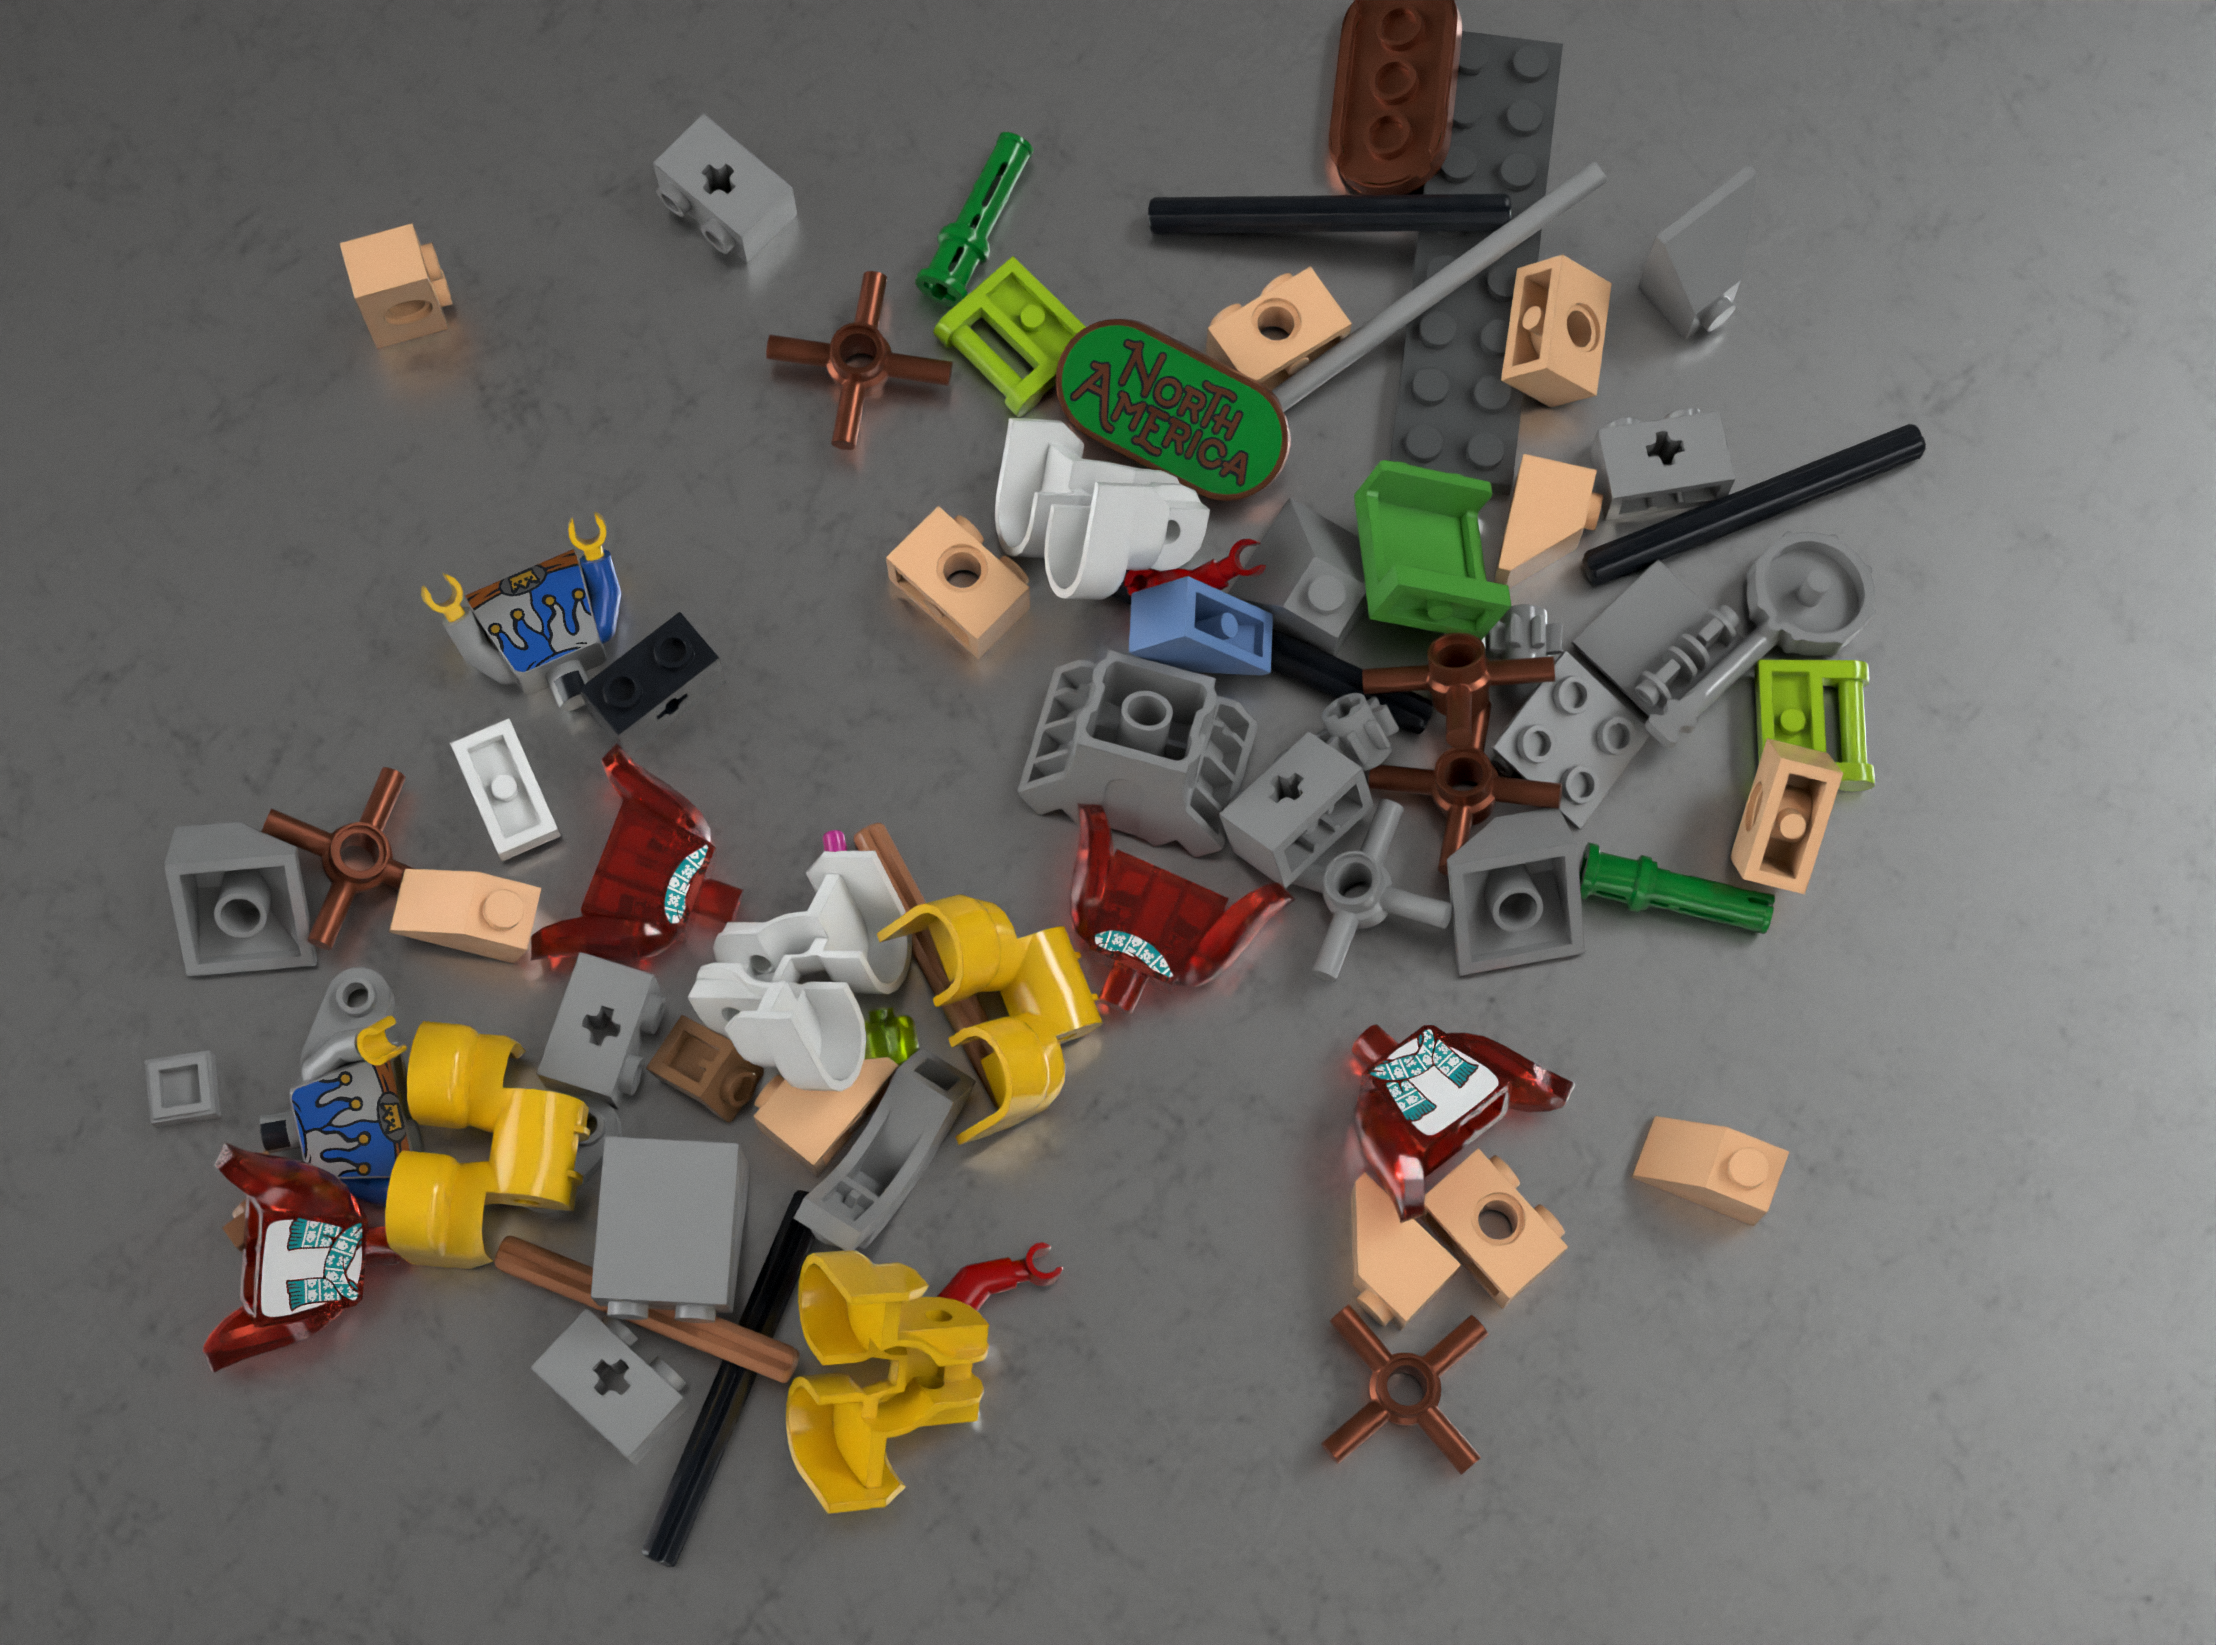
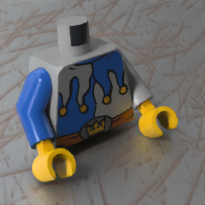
M594 512L600 530L592 539L580 538L575 531L573 517L569 521V538L575 547L584 551V555L580 559L575 548L465 595L464 598L468 607H461L460 603L463 599L462 587L449 574L442 573L452 588V594L446 602H433L427 588L424 585L421 587L423 601L432 610L444 614L443 626L468 664L500 684L517 682L525 695L534 694L550 687L562 711H572L585 705L579 690L589 681L585 671L599 666L607 660L603 644L610 641L616 633L622 592L609 550L602 548L607 535L606 522L598 512Z
M387 1016L370 1026L334 1033L304 1062L302 1076L289 1088L292 1110L262 1115L260 1118L262 1143L265 1150L269 1153L301 1148L306 1173L309 1178L325 1179L334 1190L382 1207H386L391 1172L396 1158L401 1151L424 1152L418 1123L412 1118L408 1109L407 1072L403 1058V1052L407 1050L406 1044L401 1045L400 1041L390 1043L385 1034L386 1029L397 1023L393 1016Z

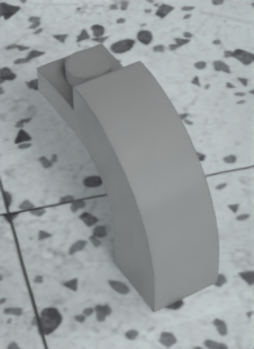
M921 1047L898 1067L880 1104L856 1143L840 1164L804 1197L794 1219L810 1228L813 1235L827 1245L840 1247L844 1251L854 1250L858 1246L865 1250L887 1225L922 1176L958 1117L976 1080Z

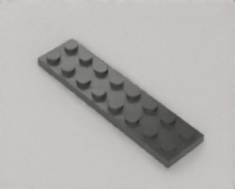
M1462 31L1450 148L1441 168L1424 184L1423 194H1507L1510 196L1512 203V219L1546 195L1563 48L1562 43ZM1542 228L1406 325L1389 461L1404 462L1412 466L1445 473H1457L1465 477L1488 481L1491 483L1492 493L1510 495L1513 484L1523 392L1501 381L1517 268L1538 262ZM1418 231L1411 291L1495 231Z

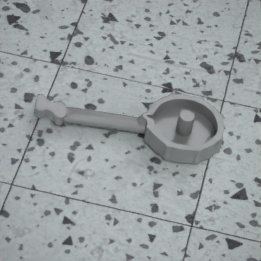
M1785 532L1780 539L1776 540L1764 551L1760 558L1754 561L1746 574L1748 579L1747 602L1750 611L1749 619L1755 622L1758 627L1681 699L1668 700L1663 707L1664 715H1650L1645 723L1646 730L1665 748H1673L1679 741V732L1691 733L1697 725V717L1776 644L1782 647L1785 653L1793 652L1810 656L1828 654L1835 656L1840 649L1848 645L1857 636L1861 629L1866 627L1876 613L1874 608L1875 589L1871 576L1872 568L1866 565L1861 557L1847 544L1840 541L1835 534Z

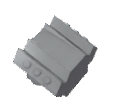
M1109 649L1106 659L1099 663L1079 659L1054 669L1017 794L1038 815L1062 808L1079 827L1088 824L1097 827L1100 825L1136 835L1138 838L1147 840L1153 847L1177 840L1194 858L1223 850L1227 835L1219 813L1228 806L1230 800L1240 791L1259 723L1238 701L1217 696L1214 690L1216 678Z

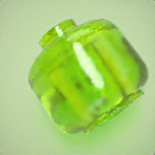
M893 1007L868 1011L869 1020L864 1021L866 1031L864 1060L889 1057L900 1067L920 1049L914 1019L909 1015L894 1016Z

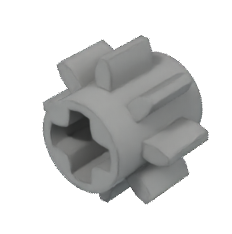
M1529 604L1513 605L1500 619V622H1497L1485 636L1486 657L1489 660L1554 656L1555 663L1559 654L1563 652L1562 624H1547V611L1542 607Z
M1351 693L1336 699L1326 707L1322 713V720L1327 729L1320 731L1315 736L1361 766L1363 771H1368L1377 767L1389 757L1392 752V746L1387 736L1399 731V727L1387 705H1381L1377 697L1373 696L1366 700L1363 694Z

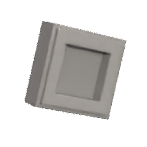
M210 1050L145 1060L150 1120L154 1127L160 1128L221 1118L215 1055Z

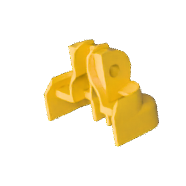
M958 894L917 905L876 934L879 942H884L929 929L949 982L954 980L948 989L933 998L936 1008L968 999L978 992L1000 991L1009 1013L1008 1017L997 1018L963 1028L948 1038L951 1048L978 1039H984L994 1049L993 1053L980 1061L999 1109L994 1114L956 1135L957 1143L961 1145L989 1136L995 1132L1006 1130L1046 1110L1060 1094L1065 1081V1063L1060 1044L1089 1034L1103 1025V1022L1095 1005V1002L1099 999L1097 993L1091 994L1078 962L1082 955L1080 951L1074 952L1064 926L1045 929L1017 939L1009 918L995 903Z
M423 1021L416 1031L407 1072V1102L412 1118L419 1125L455 1129L472 1126L493 1133L489 1161L459 1163L455 1158L447 1154L404 1150L396 1158L387 1191L385 1229L390 1248L410 1264L472 1269L494 1262L484 1250L482 1235L484 1205L504 1204L574 1211L577 1186L582 1185L584 1176L574 1171L578 1142L589 1140L590 1130L586 1128L589 1107L580 1099L566 1094L538 1089L503 1088L508 1058L518 1059L526 1052L520 1043L509 1036L479 1034L471 1026Z
M855 1250L812 1253L806 1257L801 1268L798 1287V1305L803 1334L810 1350L822 1366L863 1362L871 1357L889 1359L888 1377L861 1388L854 1379L845 1373L803 1375L794 1378L789 1387L786 1402L787 1440L792 1460L799 1474L828 1514L886 1507L906 1487L888 1460L885 1450L887 1438L910 1433L922 1426L975 1422L978 1420L979 1404L984 1393L982 1381L972 1373L973 1363L983 1361L989 1352V1344L987 1342L989 1324L978 1311L970 1305L957 1300L942 1297H922L929 1285L915 1269L899 1262L873 1264L868 1257Z

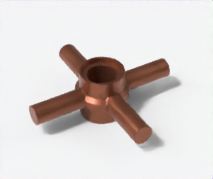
M876 271L864 272L855 320L853 323L846 324L838 329L833 335L831 343L771 334L767 342L766 359L827 368L831 379L841 390L831 444L842 450H853L856 448L864 400L866 397L878 393L885 386L888 377L949 386L952 376V361L892 353L889 343L878 330L887 276ZM857 353L869 354L874 358L870 364L864 367H852L845 363L850 356Z
M1450 633L1434 640L1428 648L1427 665L1362 670L1364 694L1428 690L1432 694L1435 709L1446 716V741L1454 748H1463L1471 743L1472 716L1480 713L1488 705L1490 686L1555 682L1554 656L1489 660L1485 655L1483 642L1478 637L1468 633Z
M1489 701L1484 710L1472 716L1471 743L1463 748L1453 747L1445 751L1437 760L1434 770L1380 764L1369 772V789L1432 795L1435 804L1446 818L1438 871L1448 876L1447 859L1469 841L1471 826L1486 820L1493 812L1496 802L1557 809L1561 805L1562 783L1498 776L1495 767L1484 753L1492 708L1491 701ZM1463 781H1472L1478 784L1475 788L1467 791H1459L1452 788L1457 783Z
M382 768L359 822L344 825L333 833H329L272 808L261 832L320 856L324 873L332 883L307 939L309 943L325 950L332 949L355 894L373 890L381 883L399 889L404 870L415 869L393 859L391 846L383 833L406 779L404 774L395 769ZM348 846H360L371 854L374 866L363 871L353 870L342 861L340 851Z
M1350 1304L1329 1321L1373 1372L1369 1382V1397L1371 1401L1321 1443L1323 1449L1335 1463L1339 1464L1387 1422L1400 1426L1418 1424L1461 1475L1481 1459V1456L1438 1408L1441 1397V1381L1439 1377L1489 1335L1476 1317L1470 1315L1422 1357L1417 1354L1404 1352L1392 1354ZM1398 1373H1407L1414 1376L1421 1384L1423 1391L1422 1400L1410 1406L1395 1402L1387 1389L1388 1379Z

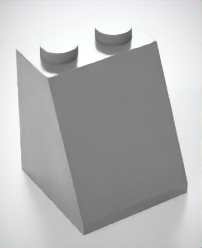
M605 1136L591 1298L598 1306L608 1307V1317L645 1320L648 1319V1309L675 1310L674 1319L677 1321L714 1323L716 1312L733 1313L750 1178V1164L739 1143Z

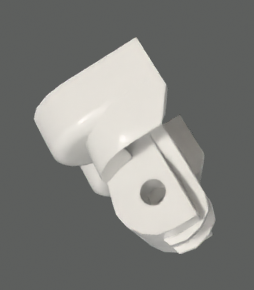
M1009 418L996 494V532L1000 546L1007 555L1013 557L1045 558L1048 581L1057 596L1065 599H1105L1118 590L1124 580L1126 570L1137 571L1151 568L1166 571L1177 569L1190 561L1200 549L1206 534L1210 509L1201 503L1194 489L1180 484L1177 477L1162 470L1141 469L1111 462L1082 459L1083 442L1062 421Z
M824 851L805 872L816 892L808 911L784 914L768 922H727L723 932L718 933L713 946L714 955L718 963H710L700 967L695 980L696 983L688 996L697 1015L709 1029L731 1040L737 1052L750 1063L761 1067H777L780 1074L792 1087L809 1091H843L851 1087L859 1076L866 1048L865 1022L853 993L890 994L898 990L906 979L911 963L912 935L909 934L879 942L876 934L906 913L876 851ZM826 971L833 981L798 984L802 975Z

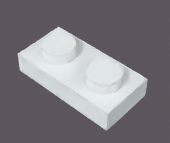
M509 718L450 743L501 861H505L561 836Z

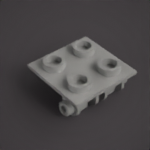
M1657 560L1591 622L1571 644L1650 717L1652 714L1664 715L1663 707L1668 700L1681 699L1744 639L1734 629L1740 623V620L1731 608L1726 605H1721L1717 610L1710 608L1662 562Z
M1563 651L1554 663L1555 682H1542L1537 685L1492 745L1491 749H1493L1495 756L1491 760V764L1498 772L1508 777H1511L1516 771L1526 780L1562 783V798L1559 809L1562 815L1577 829H1582L1651 734L1646 730L1645 725L1567 651Z

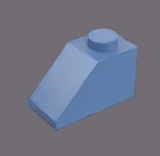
M1186 576L1132 593L1129 653L1143 659L1191 672L1266 675L1271 673L1273 614Z

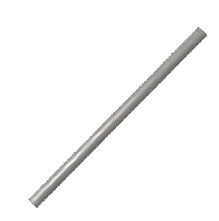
M1594 161L1274 388L1272 392L1282 405L1283 412L1605 184L1607 177L1601 167Z

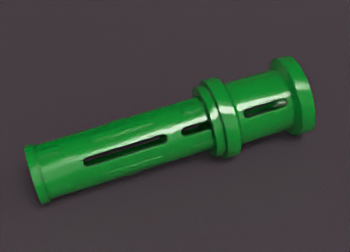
M1011 132L1000 133L996 141L997 144L978 179L975 181L955 223H949L940 230L937 236L939 247L928 268L921 269L915 278L917 288L934 302L952 308L968 295L965 288L976 267L986 263L990 255V244L987 239L1004 206L1007 204L1025 164L1034 152L1032 145L1017 134ZM1000 176L1001 180L988 205L983 207L982 203L995 178ZM956 262L957 265L955 266L954 270L950 272L948 269L951 263Z
M1588 842L1579 865L1581 899L1584 900L1591 894L1624 902L1627 904L1628 910L1635 912L1640 910L1646 911L1648 906L1663 908L1697 918L1742 927L1761 934L1767 932L1772 919L1773 904L1775 902L1774 894L1750 891L1712 880L1658 868L1656 861H1652V857L1640 855L1637 860L1600 852L1598 844Z

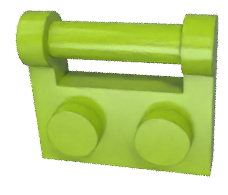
M1012 256L947 312L936 324L933 334L946 347L954 346L1006 397L1004 404L1019 418L1029 413L1039 403L1042 396L1056 384L1057 366L1062 352L1070 340L1078 332L1086 328V326ZM982 317L1034 370L1022 379L971 329V326Z
M1758 660L1754 667L1759 762L1767 738L1827 753L1823 686H1832L1838 689L1842 762H1835L1843 772L1839 790L1857 792L1875 787L1874 766L1867 763L1863 687L1869 685L1868 663L1859 660Z

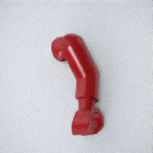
M1241 539L1231 547L1229 556L1218 562L1216 559H1212L1194 570L1180 568L1166 571L1151 568L1148 570H1129L1124 579V587H1127V593L1132 597L1134 592L1189 576L1221 591L1229 586V580L1238 575L1257 577L1264 572L1266 565L1261 564L1246 570L1240 563V554L1244 548L1257 546L1261 543L1253 539Z
M1040 1242L1034 1244L1023 1259L1011 1261L1009 1257L962 1267L936 1297L957 1300L979 1311L990 1295L1014 1290L1017 1287V1283L1030 1281L1037 1286L1044 1287L1054 1284L1058 1280L1063 1266L1057 1267L1049 1273L1040 1272L1034 1267L1032 1260L1047 1255L1051 1249L1049 1244Z

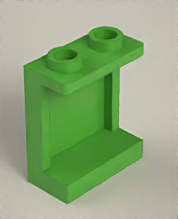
M1388 460L1379 462L1354 494L1369 619L1445 634L1468 633L1478 637L1480 640L1489 633L1511 608L1509 586L1489 582L1486 579L1478 513L1492 496L1490 482L1465 477L1457 473H1445L1412 466L1404 462Z

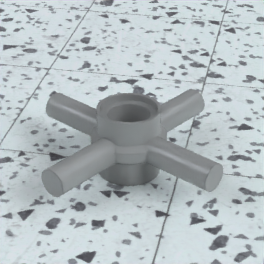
M1388 799L1380 800L1360 851L1342 853L1335 857L1327 867L1312 864L1291 883L1323 893L1326 905L1334 915L1312 969V973L1316 977L1325 981H1336L1356 929L1373 927L1382 922L1388 913L1444 929L1449 924L1453 909L1451 903L1393 887L1390 875L1382 865L1404 810L1400 804ZM1359 882L1372 883L1370 889L1364 895L1357 898L1344 897L1346 891L1352 885Z

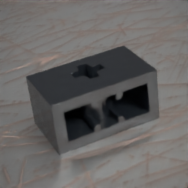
M678 612L584 684L579 690L589 714L625 757L629 758L726 683V679L718 655L683 614Z

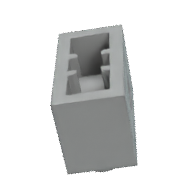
M704 113L653 162L659 186L657 194L662 202L676 215L683 217L688 213L700 223L703 235L717 250L724 254L732 250L746 263L797 215L793 187Z
M1684 408L1667 414L1664 419L1640 422L1638 418L1634 417L1616 419L1607 423L1602 429L1597 430L1590 450L1593 469L1597 470L1595 479L1598 493L1603 494L1601 507L1605 521L1701 506L1729 495L1736 479L1720 410L1700 413V410L1697 408Z
M1308 731L1291 748L1281 752L1274 760L1272 766L1247 789L1238 792L1219 815L1232 852L1286 889L1373 808L1374 804L1363 768Z
M582 952L579 953L536 1072L545 1087L576 1097L585 1095L605 1101L615 1109H619L624 1093L629 1095L635 1093L644 1068V1058L638 1056L646 1032L650 1034L656 1033L666 1003V998L659 996L661 988L654 974ZM609 1020H611L619 1034L617 1037L606 1036L602 1045L599 1046L592 1032L594 1029L605 1030Z
M586 1308L530 1368L632 1464L636 1465L690 1407L684 1397L678 1393L686 1382L658 1356L649 1365L630 1348L638 1338L619 1319L606 1315L600 1321ZM609 1369L618 1375L625 1372L624 1379L630 1387L622 1396L612 1389L606 1392L608 1387L601 1377Z

